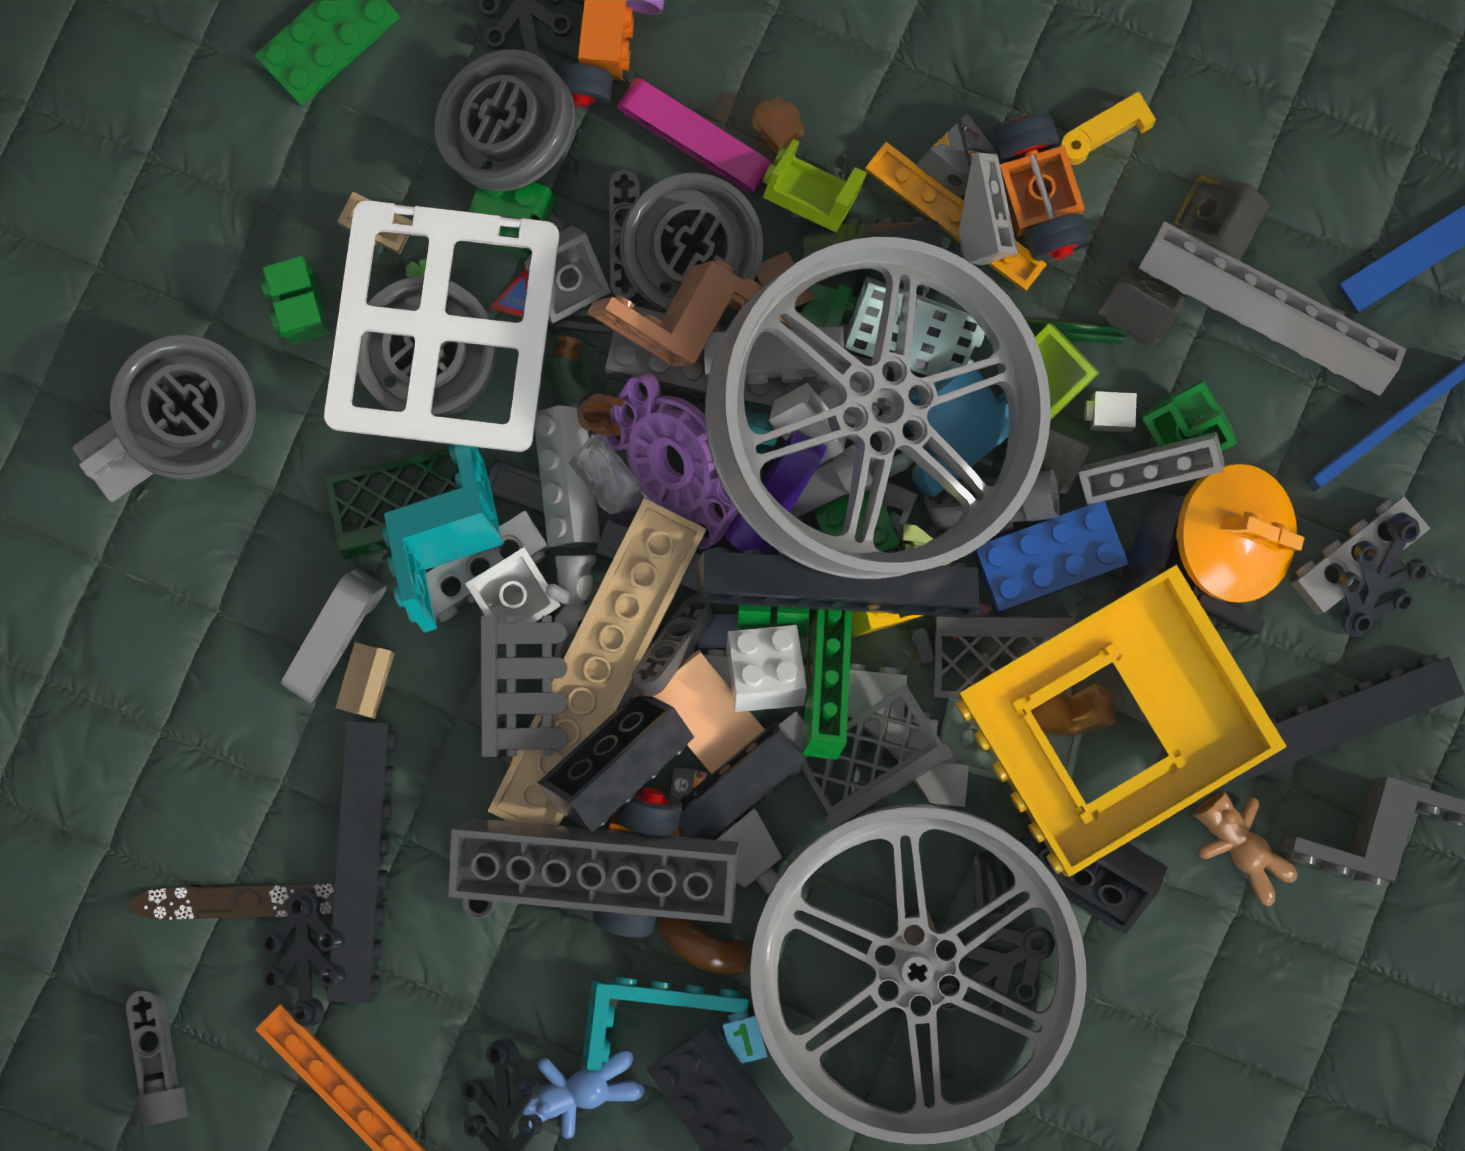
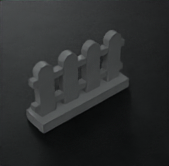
M551 615L542 616V623H516V616H506V623H499L498 616H481L482 757H499L500 750L507 749V756H517V749H543V756H553L552 749L563 748L568 742V735L565 730L552 728V714H560L568 706V700L565 695L552 693V679L564 677L568 666L563 659L552 657V644L564 642L567 638V629L561 623L552 622ZM499 644H506V658H499ZM516 644H542V658H516ZM499 679H507V693H499ZM516 679H542L543 693H516ZM500 714H507V728H500ZM516 714H543V728H516Z

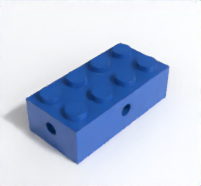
M1105 501L1085 506L1063 514L1058 518H1053L992 540L972 551L995 614H1000L1120 570L1129 564Z

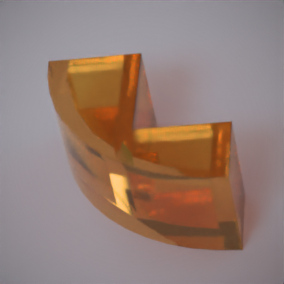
M1096 683L1072 697L1059 693L1030 710L1043 733L1081 734L1103 729L1116 723L1114 694Z

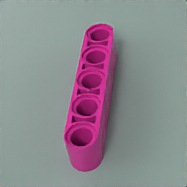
M640 78L633 80L617 104V108L628 118L747 193L753 195L756 193L763 182L770 164H772L760 153Z

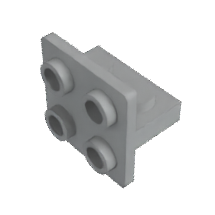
M112 419L73 446L74 452L82 462L79 466L88 477L95 480L111 502H114L153 474L137 464L125 451L116 434Z

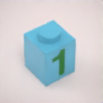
M748 1010L743 1013L735 1012L729 1014V1021L723 1022V1028L727 1043L740 1062L743 1064L767 1057L756 1015H749Z

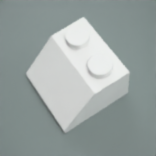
M525 547L465 583L484 615L498 616L499 623H506V616H516V623H535L542 619V616H547L561 607L559 602L546 594L548 584Z

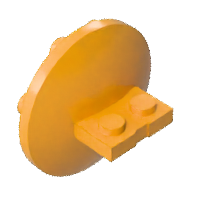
M1244 464L1225 465L1223 472L1201 477L1185 496L1176 530L1180 557L1192 581L1209 596L1227 602H1248L1268 594L1283 579L1290 567L1295 550L1301 551L1304 541L1303 536L1297 535L1294 510L1283 487L1266 471Z

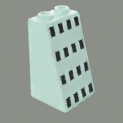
M866 276L844 335V347L846 349L873 357L886 283ZM900 288L889 351L891 353L896 351L903 299V289ZM916 294L914 329L909 363L910 370L931 376L938 374L941 370L951 365L954 368L972 364L974 360L970 359L973 348L974 346L978 348L981 346L985 333L969 313Z

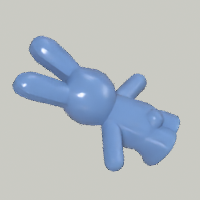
M627 1049L620 1050L609 1057L608 1063L602 1062L601 1071L584 1068L575 1072L568 1080L549 1059H540L538 1068L551 1083L540 1086L539 1096L531 1100L523 1112L524 1115L537 1114L542 1122L547 1119L562 1114L561 1134L564 1138L569 1139L575 1133L576 1107L593 1109L605 1101H635L641 1098L645 1091L641 1082L635 1080L609 1084L606 1082L631 1066L633 1062L632 1052ZM529 1121V1127H530V1128H532V1123H531V1121Z

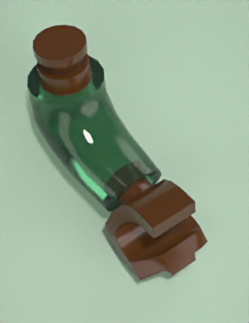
M558 335L557 340H560V346H555L553 356L547 355L545 361L544 375L548 383L565 401L577 409L578 422L582 428L602 436L620 435L622 433L620 427L611 424L610 410L613 405L623 406L624 399L598 394L584 379L583 363L578 362L580 352L576 351L577 344L581 345L582 340Z

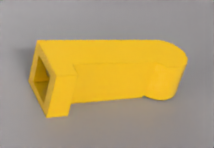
M1138 91L1068 132L1060 146L1065 145L1070 164L1078 165L1086 160L1090 151L1134 126L1138 128L1141 134L1151 129L1156 119Z

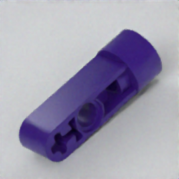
M799 430L793 431L782 448L812 439V437ZM825 444L775 458L761 481L772 497L789 513L820 464L826 452L827 446ZM738 513L725 532L726 539L742 552L746 550H759L764 555H769L773 548L746 523L740 513Z

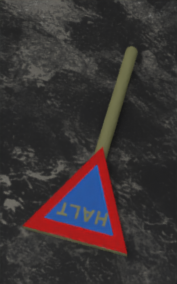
M526 265L523 272L493 302L489 309L524 318L529 272Z

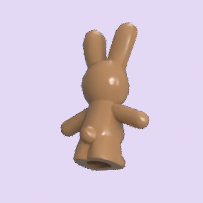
M1218 791L1208 795L1193 810L1192 816L1200 820L1210 833L1219 840L1202 846L1198 851L1199 856L1202 859H1209L1229 851L1235 866L1247 874L1259 903L1263 906H1271L1275 902V891L1264 868L1283 882H1294L1297 878V871L1287 860L1271 852L1270 846L1264 837L1257 833L1249 832L1259 807L1258 800L1254 797L1248 798L1240 815L1225 792Z

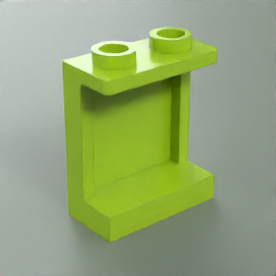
M793 139L787 149L781 147L774 164H770L763 179V183L767 184L763 198L837 232L855 202L867 172L855 167L848 180L844 181L796 158L795 153L800 142Z

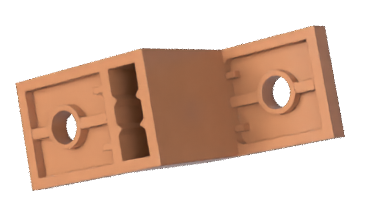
M709 261L691 266L662 320L650 314H646L645 317L633 310L635 305L619 295H616L615 298L608 297L593 301L587 314L673 367L693 365L726 306L728 305L739 312L763 287L751 279H740L733 274L734 269L723 261ZM779 317L780 322L788 329L793 328L791 324Z

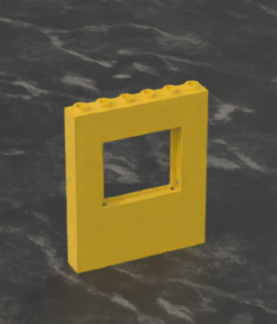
M1177 565L957 694L960 700L956 703L959 713L966 722L970 719L978 731L974 733L977 743L984 752L987 750L991 752L996 761L992 764L996 775L1002 783L1006 780L1014 791V793L1010 794L1014 805L1020 813L1026 811L1032 821L1028 825L1032 835L1038 843L1044 841L1050 851V854L1046 856L1048 862L1056 874L1062 872L1065 877L1072 876L1287 747ZM1112 662L1169 756L1086 805L1030 710Z

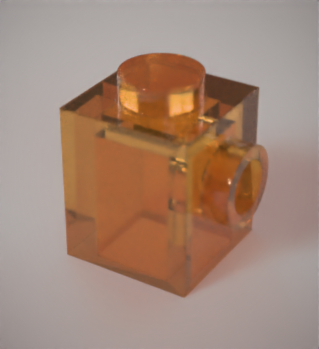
M778 95L772 101L769 98L765 99L754 109L755 114L753 115L752 125L777 155L781 147L788 148L793 139L798 140L804 135V125L798 119L801 117L800 112L790 100L784 102L780 95Z

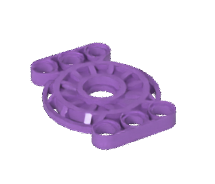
M645 372L630 378L618 398L624 399L623 406L613 405L610 410L611 424L620 427L622 432L620 434L621 440L618 441L614 435H600L601 441L605 447L612 451L626 449V457L631 474L639 490L647 500L700 526L703 524L707 528L709 539L703 536L698 546L700 549H706L721 540L739 512L725 492L714 467L708 445L705 414L695 405L682 398L661 396L659 382L651 373ZM639 382L643 383L646 387L647 397L641 393ZM626 404L633 410L634 419L628 416ZM669 445L674 447L680 454L684 463V474L677 473L669 464L667 458ZM715 503L721 506L724 513L723 518L717 514Z

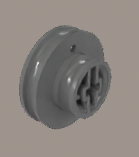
M508 49L486 54L464 67L443 93L435 117L437 146L445 161L466 181L478 188L496 192L522 188L545 175L557 163L567 148L575 122L573 97L563 79L547 62L533 53ZM488 164H493L491 170L485 169Z
M677 174L665 178L646 189L629 208L620 233L621 263L629 282L637 293L652 306L666 312L691 266L720 260L730 265L734 269L733 274L740 279L748 278L754 281L763 256L761 225L750 202L730 183L708 174ZM679 222H686L684 226L676 230L671 227ZM698 226L702 229L691 246L698 250V252L685 256L679 268L674 270L676 262L686 247L679 240L692 236ZM667 236L663 245V249L668 251V254L664 259L661 250V242L663 237ZM660 284L670 285L669 292H662Z
M424 276L410 277L392 283L377 293L369 301L368 305L410 311L418 310L421 304ZM449 281L445 312L448 315L489 320L482 305L470 292L458 284ZM365 332L362 334L357 363L358 375L364 386L382 406L389 411L402 412L407 404L415 339L411 336ZM444 341L441 344L431 410L432 415L445 418L451 417L468 408L481 396L494 373L497 358L496 346ZM454 352L453 362L449 366L450 362L447 357ZM389 377L396 380V384L392 388L385 386V380Z
M175 335L160 338L146 344L126 360L113 383L110 397V412L121 445L137 464L147 471L164 478L194 480L211 476L223 470L240 456L250 441L254 430L256 402L253 386L247 371L230 351L202 337ZM170 397H173L187 412L193 408L195 420L204 430L201 431L183 411L177 415L174 402ZM209 404L212 416L206 411L205 405ZM161 409L164 413L165 420L163 418L160 419ZM221 441H223L224 446L221 449L216 450L218 444Z

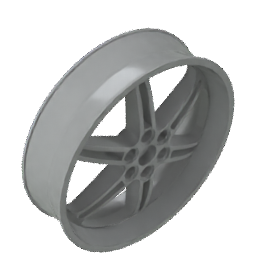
M870 237L834 244L816 251L795 263L784 273L761 288L741 308L722 337L712 362L705 400V424L713 464L725 492L746 523L767 543L794 561L820 572L855 579L895 577L942 566L966 556L995 536L1016 514L1037 479L1048 443L1051 418L1049 385L1041 352L1026 320L1010 297L990 277L960 256L931 244L898 237ZM871 268L883 274L886 280V291L870 366L862 364L832 338L796 312L794 307L795 301L804 290L821 280L846 271ZM901 279L904 282L898 337L896 351L891 353L889 351ZM918 285L933 288L950 297L974 318L993 347V354L989 359L924 378L913 375L910 371L909 363L915 319L916 289ZM779 317L796 328L838 363L843 370L841 372L837 371L812 347L782 324ZM761 332H770L781 339L837 392V406L766 434L759 435L754 433L749 428L745 415L744 384L747 362L756 336ZM883 365H888L893 369V382L884 378L882 374ZM990 366H996L999 369L998 375L941 396L937 395L934 383ZM851 375L860 379L862 383L860 393L855 392L850 387ZM996 384L1004 390L1008 402L1009 437L1001 473L997 482L993 486H988L929 424L927 414L933 406ZM910 389H915L920 395V404L918 406L911 403L909 399ZM877 404V409L882 411L881 416L876 417V412L872 410L873 405ZM845 410L851 411L856 417L854 428L845 424L843 419ZM828 419L831 433L764 454L756 452L758 444ZM904 423L911 425L914 429L912 441L906 439L903 435ZM872 434L877 435L882 441L880 452L875 451L870 445ZM848 438L852 440L856 447V456L842 534L834 537L819 532L804 524L782 507L761 482L760 468L765 462L836 439ZM925 443L977 495V500L939 462L922 448ZM899 449L961 503L963 511L960 519L937 538L909 550L884 553L875 548L873 535L895 450ZM873 462L876 463L860 538L856 542L855 533L863 502L869 464Z
M927 804L889 806L859 814L833 830L831 828L809 844L790 864L765 904L753 942L750 966L751 993L760 1032L769 1053L794 1089L812 1106L846 1128L869 1137L904 1144H937L974 1136L1001 1124L1032 1102L1055 1076L1072 1047L1079 1029L1086 993V959L1078 923L1066 895L1045 865L1019 840L993 823L965 811ZM931 829L960 835L989 850L1013 872L1015 881L1009 890L948 929L940 932L934 931L928 925L918 847L922 833ZM904 835L909 836L911 839L920 915L905 916L900 839ZM875 839L890 841L894 848L898 910L897 931L890 936H883L808 904L801 895L803 884L824 863L852 846ZM1027 891L1029 893L1025 901L963 944L957 933L1020 892ZM1040 907L1048 913L1054 930L1057 949V979L1050 1005L1045 1010L1038 1012L962 973L959 969V962L967 953L1024 911ZM795 911H804L871 940L868 951L861 950L796 918L794 915ZM918 925L924 930V937L920 942L914 944L904 938V931L908 926ZM792 929H800L870 964L876 972L872 982L812 1028L800 1033H795L786 1025L781 1009L778 988V962L781 946L785 935ZM949 940L955 944L956 951L952 957L942 958L936 953V947L940 941ZM882 945L891 946L896 954L893 961L890 963L878 961L875 957L878 947ZM914 962L917 966L924 964L927 967L923 971L925 977L919 979L917 976L911 978L908 975L911 972L909 966ZM947 975L954 976L959 981L958 989L949 994L944 993L939 987L940 980ZM886 980L895 982L899 988L897 995L893 998L881 996L878 988L882 982ZM970 987L1039 1022L1041 1028L1039 1030L1030 1029L963 998L967 988ZM871 995L877 1004L815 1048L809 1049L806 1046V1043ZM919 995L927 997L931 1003L929 1010L925 1013L914 1012L910 1006L914 997ZM952 1003L1025 1035L1034 1044V1052L1031 1059L1011 1078L982 1095L958 1102L946 1100L941 1094L936 1020L938 1008L942 1004ZM893 1007L902 1009L907 1016L916 1090V1100L913 1107L903 1112L876 1106L849 1092L829 1076L820 1062V1056L824 1051ZM929 1023L934 1082V1103L932 1105H927L924 1102L915 1024Z

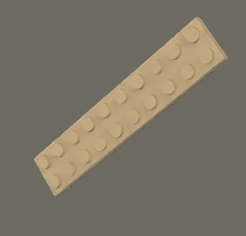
M645 498L643 499L563 659L568 666L567 673L564 677L553 679L552 693H561L568 700V706L564 712L552 714V728L565 730L568 735V742L563 748L552 749L553 756H543V749H518L517 756L514 757L488 812L511 822L560 825L564 815L558 812L537 782L618 709L633 679L632 673L644 657L707 530L706 528ZM536 714L529 728H543V714Z

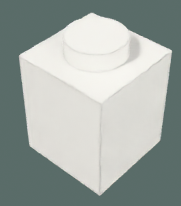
M1095 391L1091 396V401L1086 400L1084 418L1085 421H1090V431L1130 433L1136 424L1137 393Z

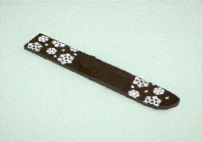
M335 884L163 888L149 890L137 895L129 901V909L137 915L160 920L287 916L289 896L298 889H307L315 894L320 901L319 915H333Z

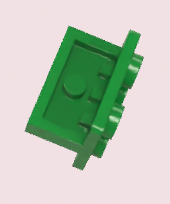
M817 283L811 285L810 291L814 299L804 304L801 316L817 328L843 326L844 337L858 298L851 296L852 288L840 284L838 290H834ZM844 347V349L847 350L851 355L858 356L859 353L851 351Z
M870 490L865 492L855 533L856 542L860 538ZM849 494L814 509L822 533L834 537L842 534ZM883 499L874 530L873 543L876 549L886 553L898 548L900 543L896 535L898 531L894 520L888 512Z

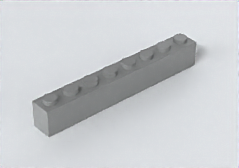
M1165 221L1139 266V269L1148 273L1151 277L1160 279L1177 288L1181 293L1196 298L1213 310L1230 316L1240 324L1266 335L1272 341L1283 344L1298 352L1302 357L1319 363L1331 372L1339 374L1358 384L1361 388L1370 390L1379 396L1401 366L1406 348Z

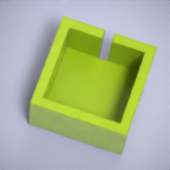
M1049 323L1035 337V340L1041 352L1047 373L1050 392V420H1052L1100 372L1053 324Z

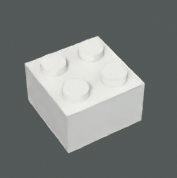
M797 625L728 631L726 654L735 712L804 706L807 687Z

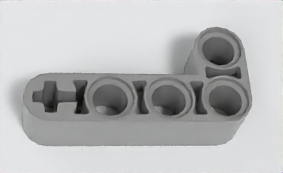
M359 568L345 574L336 585L281 681V685L308 703H312L324 687L364 616L377 606L387 586Z

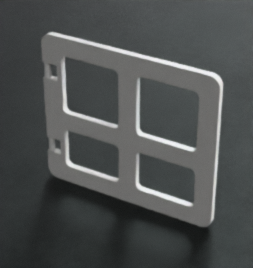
M362 201L358 203L353 211L324 419L327 425L336 431L514 452L527 450L532 444L559 244L557 227L551 222L531 219H513L496 215L419 206H402L377 201ZM394 213L413 215L412 226L393 224ZM500 226L520 228L519 238L499 236ZM379 232L425 236L429 239L421 304L416 311L369 306L366 303L375 237ZM468 241L528 248L532 251L524 318L521 322L512 323L453 316L445 312L453 250L456 242ZM365 332L411 336L415 339L407 404L402 412L360 408L352 405L361 336ZM444 341L513 348L519 352L511 415L508 423L495 424L432 415L431 410L440 346Z

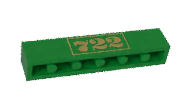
M810 609L802 755L837 760L846 745L852 611Z

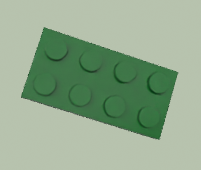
M315 0L254 56L302 107L398 21L400 16L386 0Z

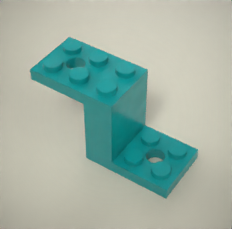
M449 445L451 458L455 465L458 464L459 473L455 474L458 489L384 513L386 527L382 528V534L387 547L391 548L392 556L388 557V565L398 586L393 588L395 599L399 607L404 606L406 608L410 621L412 623L416 622L424 633L437 629L426 570L503 545L485 459L477 447Z

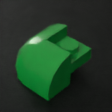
M1204 379L1176 394L1174 392L1151 406L1142 416L1158 446L1217 432L1221 451L1237 444L1236 436L1222 406L1218 405Z

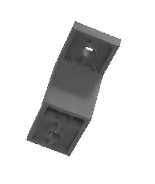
M1391 777L1371 778L1350 853L1299 837H1282L1279 851L1288 853L1287 860L1303 865H1315V862L1321 863L1320 870L1346 876L1350 872L1355 874L1353 880L1372 886H1382L1383 881L1395 882L1414 813L1430 816V814L1439 816V814H1442V821L1463 826V824L1465 825V800Z

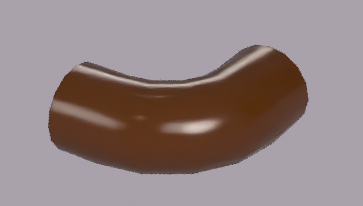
M662 917L660 920L658 933L681 958L692 965L706 971L738 975L747 968L749 951L742 940L718 938L702 930L693 920Z

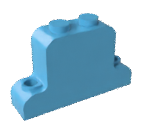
M952 365L948 366L939 373L954 369ZM973 371L934 383L937 395L941 396L984 379L978 371ZM989 386L933 406L927 414L929 424L970 467L1009 437L1010 422L1006 394L1003 393L996 398ZM915 391L910 396L911 403L917 406L920 404V395ZM905 423L914 436V429L912 428V426ZM926 443L922 446L955 479L959 477ZM916 464L912 472V480L921 494L935 497L945 489Z

